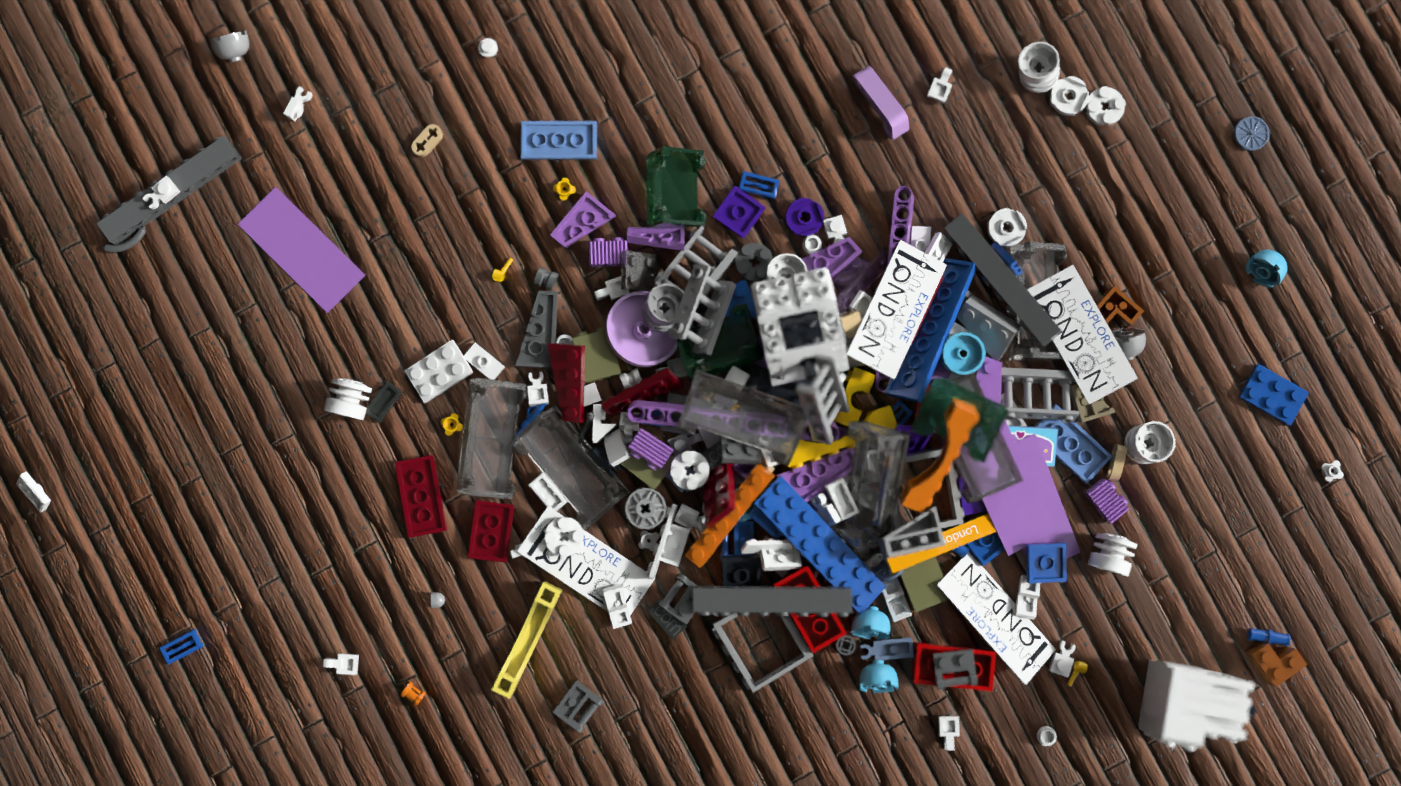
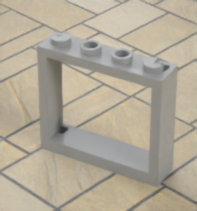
M943 447L878 460L891 533L903 526L892 466L939 456ZM953 462L951 463L948 475L945 476L953 518L939 521L941 528L963 524L964 510L960 507L959 499H961V493L959 488H957L956 480L958 476L953 467Z
M731 612L730 615H726L713 623L714 628L712 631L717 640L719 638L722 639L724 652L727 656H732L734 662H732L733 667L737 673L741 671L744 676L742 682L747 690L751 688L753 693L813 657L790 616H781L802 653L754 682L721 627L737 617V612Z

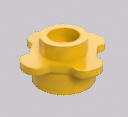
M563 178L558 184L553 186V191L557 192L560 195V199L564 201L567 200L570 194L576 192V188L571 186L568 178Z
M451 414V417L441 420V425H443L445 434L448 436L463 429L457 414Z

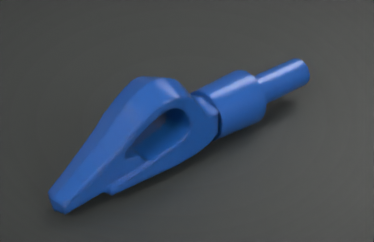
M546 403L527 409V417L520 425L519 431L515 434L517 439L525 430L529 429L532 422L535 421L547 405Z

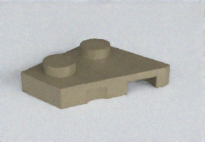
M1078 384L1070 386V396L1075 411H1079L1077 417L1079 423L1115 413V410L1103 401V397L1089 404Z

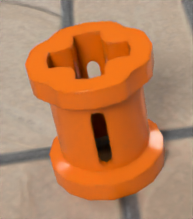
M410 681L400 696L406 697L416 707L426 692H421Z

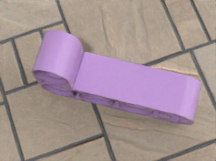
M867 66L852 75L858 89L883 120L885 132L891 140L909 131V120L906 112L871 66Z

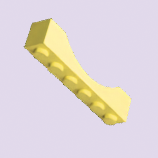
M546 581L543 582L515 645L492 688L493 691L507 698L513 695L562 589Z

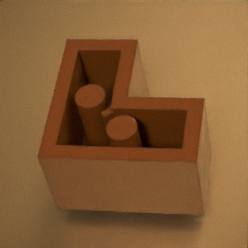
M1116 286L1109 288L1096 302L1107 324L1114 318L1124 328L1131 326L1144 312Z
M1258 642L1244 652L1266 684L1273 687L1279 686L1307 666V663L1297 649L1288 646L1276 654L1268 643Z

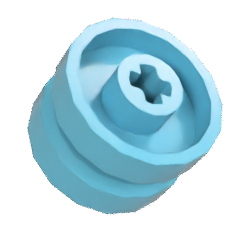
M960 332L948 336L939 359L941 365L948 372L956 375H967L974 373L982 366L986 351L983 342L972 333ZM960 351H964L965 355L961 357Z

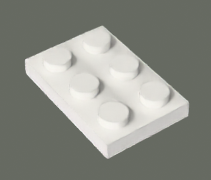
M451 340L406 369L405 373L423 402L427 403L472 374L473 370L455 341Z

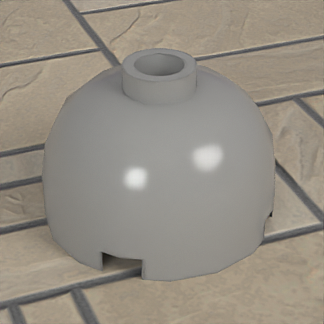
M246 30L209 39L213 52L221 59H229L230 63L241 60L240 56L246 54L249 49V38Z
M1122 328L1111 331L1127 360H1133L1134 356L1139 355L1144 350L1146 345L1144 329L1129 328V331H1123Z

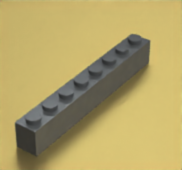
M225 136L218 137L207 148L198 150L194 157L182 161L178 168L165 173L164 176H168L180 190V193L165 204L160 201L159 206L153 210L149 207L153 203V199H150L148 202L143 200L146 194L154 193L151 187L159 182L156 180L149 184V188L136 193L133 199L120 204L117 210L104 215L97 225L109 242L118 245L137 232L139 228L147 225L237 163L242 157L230 140Z
M963 213L945 227L948 232L945 234L951 243L956 241L960 246L957 250L964 258L968 256L972 260L971 262L975 263L977 266L976 272L980 270L984 275L982 280L988 287L991 284L996 289L993 293L1000 301L1004 299L1008 303L1006 306L1008 311L1013 316L1015 314L1021 319L1018 321L1025 331L1029 328L1033 333L1030 337L1037 345L1041 343L1045 347L1062 333L1058 325Z
M695 586L693 588V612H698V615H710V612H718V615L721 616L730 615V612H737L739 616H747L749 612H757L758 616H768L769 612H777V616H788L789 613H796L797 616H808V613H816V616H828V613H836V616H848V613H852V587Z

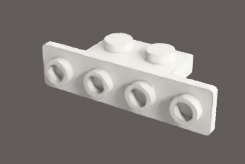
M676 504L667 509L665 518H668L666 526L662 525L659 536L662 538L660 544L657 543L654 548L653 554L656 556L654 562H650L647 570L650 579L655 578L660 561L679 567L690 529L673 524L678 509Z
M752 539L745 542L741 548L742 554L760 553L763 571L795 570L802 567L799 552L787 539H768L766 541Z

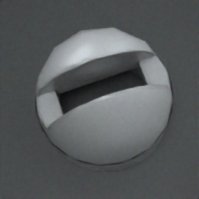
M432 592L431 607L439 608L443 606L445 597L439 592Z

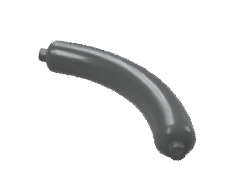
M142 226V228H139L136 234L128 241L118 245L102 246V249L110 253L130 249L143 238L146 233V227Z
M592 412L588 413L584 425L571 442L569 449H576L588 433L595 417Z

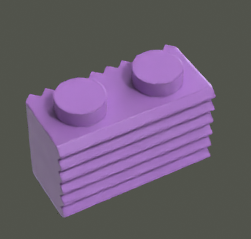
M619 237L612 238V241H604L603 238L593 239V242H589L590 267L628 266L627 241H623V238Z
M643 429L639 430L628 447L631 450L629 454L637 459L643 457L647 460L646 465L654 470L657 467L662 469L674 451Z
M1100 479L1083 494L1107 523L1112 524L1129 510V507H1127L1128 502L1122 495H1118L1114 489L1116 487L1109 479Z

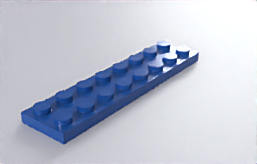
M948 258L944 259L943 263L947 265L942 275L944 278L895 379L890 377L884 392L887 396L921 403L977 266L975 263Z
M778 476L752 503L831 587H852V609L856 613L860 614L866 610L886 588L876 575L782 476Z

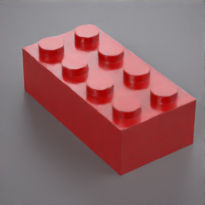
M808 565L802 566L800 569L773 583L774 586L820 587ZM790 613L812 653L817 652L847 634L835 613H828V616H816V613H808V616H797L796 613Z
M914 642L911 681L916 684L936 686L932 654L972 649L977 685L964 684L949 687L993 692L996 652L990 649ZM968 670L942 673L943 679L969 676Z

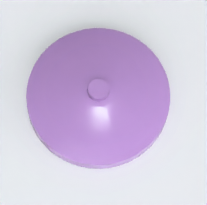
M647 291L632 292L617 300L610 309L605 323L606 337L614 353L623 361L638 367H652L663 363L675 352L680 343V339L669 337L670 331H654L644 322L642 308L650 294Z

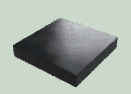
M721 555L722 586H760V555Z

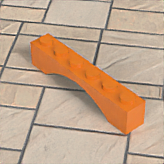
M953 398L944 414L946 438L941 453L927 470L908 480L900 494L902 506L920 513H924L925 509L930 507L933 500L932 497L935 492L939 491L944 475H948L953 459L958 457L962 443L967 441L971 427L975 426L978 421V413L975 406Z
M762 464L757 465L735 492V510L712 528L707 527L685 556L699 568L704 566L731 529L776 476Z

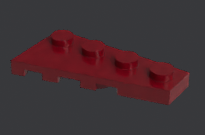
M547 343L562 419L566 422H584L585 345Z
M665 368L657 371L653 376L641 380L640 383L626 388L622 393L608 398L601 405L603 410L612 417L627 411L629 404L634 400L651 401V397L659 394L663 397L668 395L671 389L677 387L680 390L685 387L683 382L673 372Z

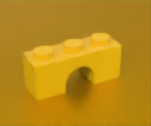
M854 367L852 371L848 370L847 377L845 378L847 384L844 391L850 411L849 413L839 411L834 419L835 423L852 430L856 428L862 411L852 406L851 396L855 392L869 394L876 375Z

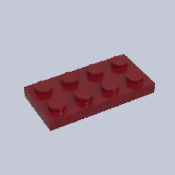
M434 455L395 462L408 538L448 531Z

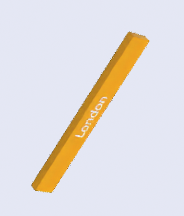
M988 513L943 531L944 546L885 560L891 574L992 534L997 530Z

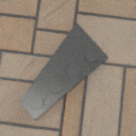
M538 291L525 338L515 365L516 367L552 368L547 343H556L558 291Z

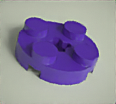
M808 198L795 200L788 208L786 214V224L790 231L796 236L802 237L817 233L822 227L824 220L822 207L817 202ZM802 213L810 216L808 222L800 220Z

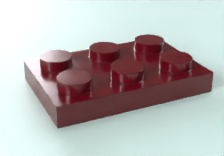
M721 463L709 473V477L704 483L705 526L710 528L735 510L733 463Z
M481 500L475 501L468 558L507 563L515 505Z

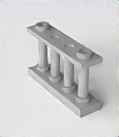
M701 226L698 230L694 229L688 237L690 240L685 245L684 251L677 255L664 273L660 272L656 276L654 288L666 283L675 285L667 279L673 270L689 281L691 273L679 265L684 256L696 265L710 266L690 250L695 242H698L719 258L721 263L717 268L710 266L711 269L708 275L716 282L733 263L738 253L733 249L729 253L722 252L701 236L704 227ZM705 284L702 294L707 296L712 288Z
M694 264L669 337L684 340L688 338L695 342L693 352L711 356L736 284L721 280L716 282L708 276L711 269L710 266ZM705 284L714 289L711 300L702 294ZM698 302L708 307L705 317L695 312ZM692 319L701 324L698 335L689 330Z
M817 355L815 358L819 372L811 385L800 384L797 392L813 441L831 445L834 440L830 428L839 411L849 413L850 409L835 358ZM822 381H823V385H822V387H821L820 390H819L818 388H819L820 384H821Z
M1002 367L1001 382L1004 383L1005 407L1000 408V416H1004L1005 420L1022 418L1061 420L1063 423L1073 422L1078 417L1079 411H1071L1070 386L1076 380L1070 371ZM1014 382L1023 384L1024 408H1013L1012 383ZM1040 383L1043 386V409H1032L1031 384ZM1060 384L1062 386L1063 410H1051L1050 385Z

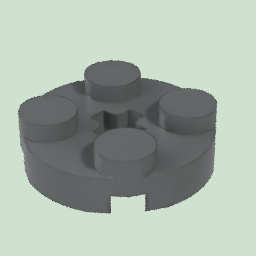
M750 243L744 245L738 251L735 266L743 279L757 282L767 276L768 265L773 257L771 251L764 245ZM753 257L757 258V261L760 262L755 267H751L752 264L749 263V260H752Z

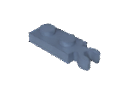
M912 637L873 640V646L867 644L859 645L860 648H867L868 650L866 655H860L862 659H868L871 655H874V660L914 657Z

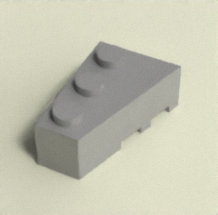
M974 295L964 303L957 316L967 330L983 342L985 350L996 361H999L1005 355L1021 328L1019 323Z
M936 506L879 540L883 560L939 548L945 545Z

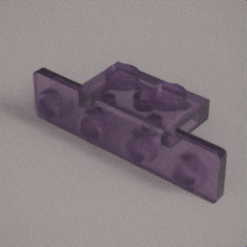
M881 251L871 262L856 257L832 281L834 287L842 290L836 297L839 313H843L850 307L859 290L864 292L887 269L888 256L885 251Z

